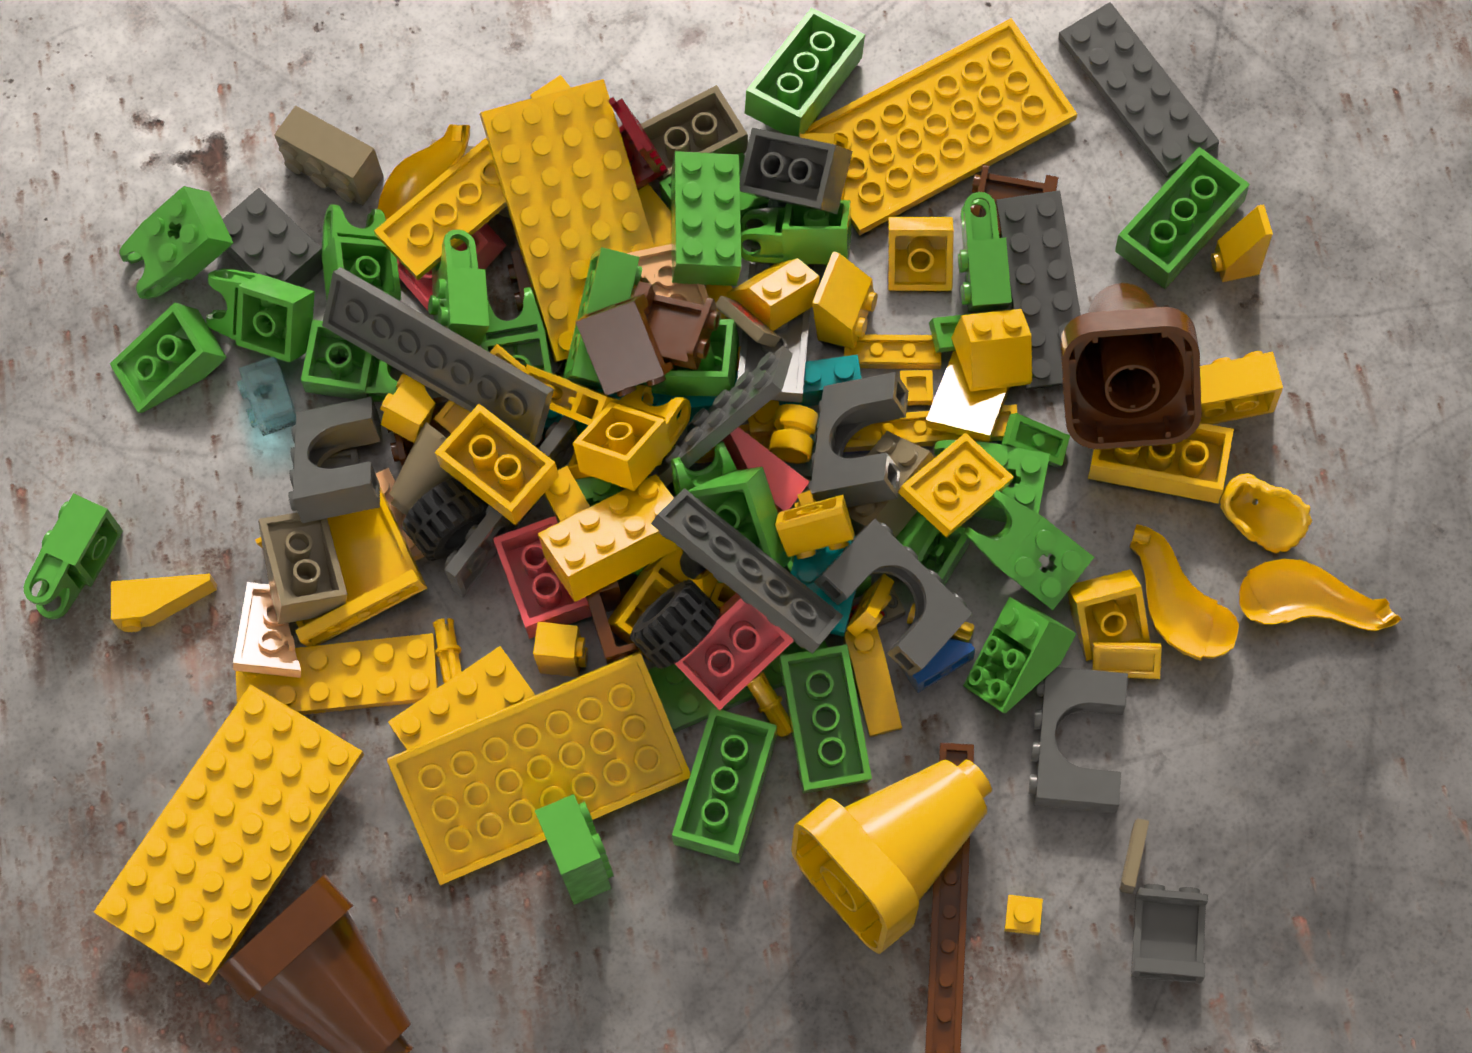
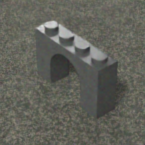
M896 372L823 387L822 400L819 402V426L816 428L815 433L817 440L816 451L812 455L813 475L812 480L809 482V490H811L816 502L843 495L848 508L898 499L900 470L887 452L853 459L843 458L846 444L862 428L875 423L906 418L909 391Z
M367 397L296 412V426L291 428L295 447L290 450L294 469L289 471L293 491L288 493L292 511L298 512L302 523L379 508L380 484L371 461L333 469L320 468L321 464L336 452L347 448L381 442V420L373 398Z
M874 519L857 534L849 545L817 577L814 583L831 600L839 605L869 575L886 573L902 580L914 597L915 616L911 626L890 648L887 654L912 676L927 665L970 617L972 612L967 608L963 598L955 593H951L942 584V579L937 573L928 570L918 561L917 554L911 548L903 546L894 537L893 531L886 524L879 523Z
M1056 667L1037 685L1036 696L1042 697V709L1035 708L1034 729H1040L1039 742L1033 741L1031 761L1037 762V775L1030 774L1029 795H1035L1034 806L1107 813L1117 812L1120 800L1121 772L1081 768L1070 763L1063 757L1056 745L1055 731L1065 718L1079 712L1123 715L1126 706L1128 673Z

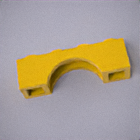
M402 373L396 385L398 389L394 395L388 393L380 407V410L384 412L381 425L414 443L421 427L426 422L430 423L435 402L427 393L425 385Z

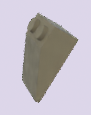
M297 512L259 519L258 523L270 593L278 624L318 618L346 604L347 591L327 518L302 523Z

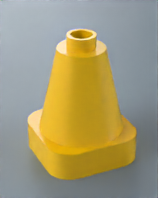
M942 760L846 807H843L831 798H827L794 825L791 852L805 877L858 938L871 950L881 954L913 928L919 908V901L987 814L984 798L992 792V787L984 773L970 760H964L958 766L948 760Z

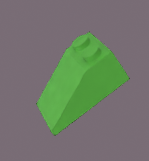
M174 302L122 351L110 365L137 412L144 413L206 378L227 357L199 310Z

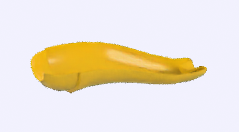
M449 124L442 138L429 147L405 158L393 169L385 182L377 208L383 211L386 220L464 156L470 138L469 125Z
M1136 524L1129 548L1140 556L1145 575L1148 610L1155 629L1169 645L1182 654L1202 661L1203 658L1215 659L1226 655L1234 648L1239 623L1236 616L1228 608L1217 604V600L1204 595L1191 584L1184 575L1172 547L1163 535L1147 526Z
M1278 559L1264 562L1248 570L1238 593L1239 604L1243 613L1250 620L1261 625L1287 624L1300 618L1316 617L1331 619L1362 630L1377 631L1391 627L1402 620L1398 614L1396 615L1391 611L1390 603L1386 598L1372 600L1351 589L1322 568L1303 560Z

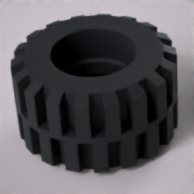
M451 478L429 490L412 506L403 521L402 528L426 559L435 561L449 556L454 550H460L466 542L465 537L470 528L475 524L479 525L485 518L486 509L489 504L457 479Z
M691 579L685 580L668 589L647 608L635 623L630 639L658 669H662L684 658L708 635L719 617L720 609Z

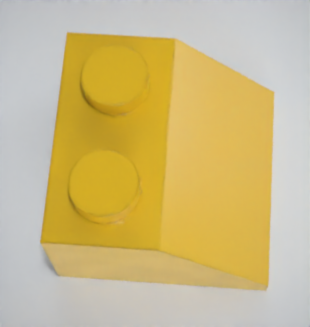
M889 217L888 291H952L953 217Z
M837 252L832 253L812 302L818 341L854 349L858 338L865 335L867 315L869 311L873 312L875 310L878 295L874 293L872 278Z
M798 258L773 264L727 292L726 297L738 301L774 331L813 307L812 302L819 287L820 276Z
M1022 309L961 315L951 339L970 392L1031 384L1032 335Z
M843 495L778 512L775 526L788 557L796 555L797 559L808 558L816 554V549L829 546V550L841 549L849 545V540L854 539V531Z
M1131 569L1074 583L1067 592L1071 616L1086 661L1092 660L1093 642L1151 643L1142 586Z

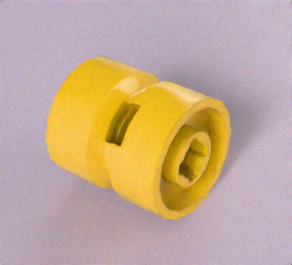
M783 404L778 406L773 424L774 429L777 431H774L771 435L769 451L784 462L796 464L809 462L814 444L810 435L816 433L818 413L802 405Z

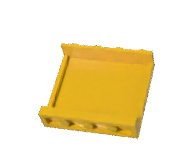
M381 487L379 508L327 518L347 591L346 604L321 617L296 621L298 629L295 632L299 641L305 646L320 645L427 589ZM261 537L255 539L256 544L263 548Z

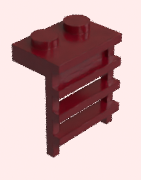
M612 97L608 102L623 124L619 127V131L637 190L669 170L640 122L624 100L621 98L616 101Z

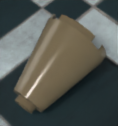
M427 422L421 427L390 492V495L394 497L391 504L405 515L429 490L448 479L454 478L440 467L435 454L436 450L447 438Z

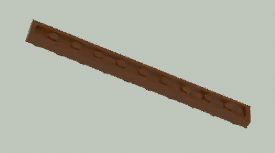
M940 743L939 762L948 760L956 766L964 760H970L974 763V745ZM970 836L933 883L925 1053H961Z

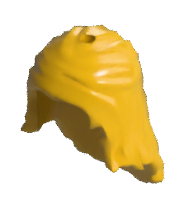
M1245 473L1234 477L1223 489L1220 507L1226 518L1248 540L1257 542L1258 545L1263 546L1267 551L1275 554L1280 551L1288 552L1291 548L1296 547L1299 541L1305 537L1309 525L1312 523L1310 506L1306 505L1300 497L1293 495L1288 489L1270 485L1252 474Z

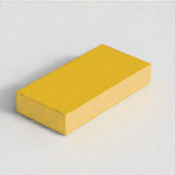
M1093 642L1092 670L1128 673V678L1160 679L1161 643Z

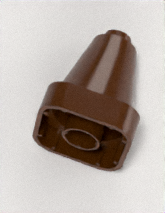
M1118 283L1102 289L1092 300L1088 313L1079 315L1071 320L1061 335L1063 397L1068 433L1078 444L1091 449L1168 445L1187 439L1198 428L1202 416L1200 351L1194 323L1189 316L1178 309L1158 307L1150 295L1136 285Z
M326 874L308 888L217 971L245 1003L254 998L331 1053H409L414 1048L402 1035L411 1025V1022L348 912L354 905Z

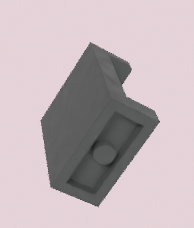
M1146 884L1144 888H1138L1135 895L1131 977L1201 984L1205 978L1206 963H1203L1208 894H1202L1200 889L1193 887H1181L1179 891L1165 890V886L1159 884Z

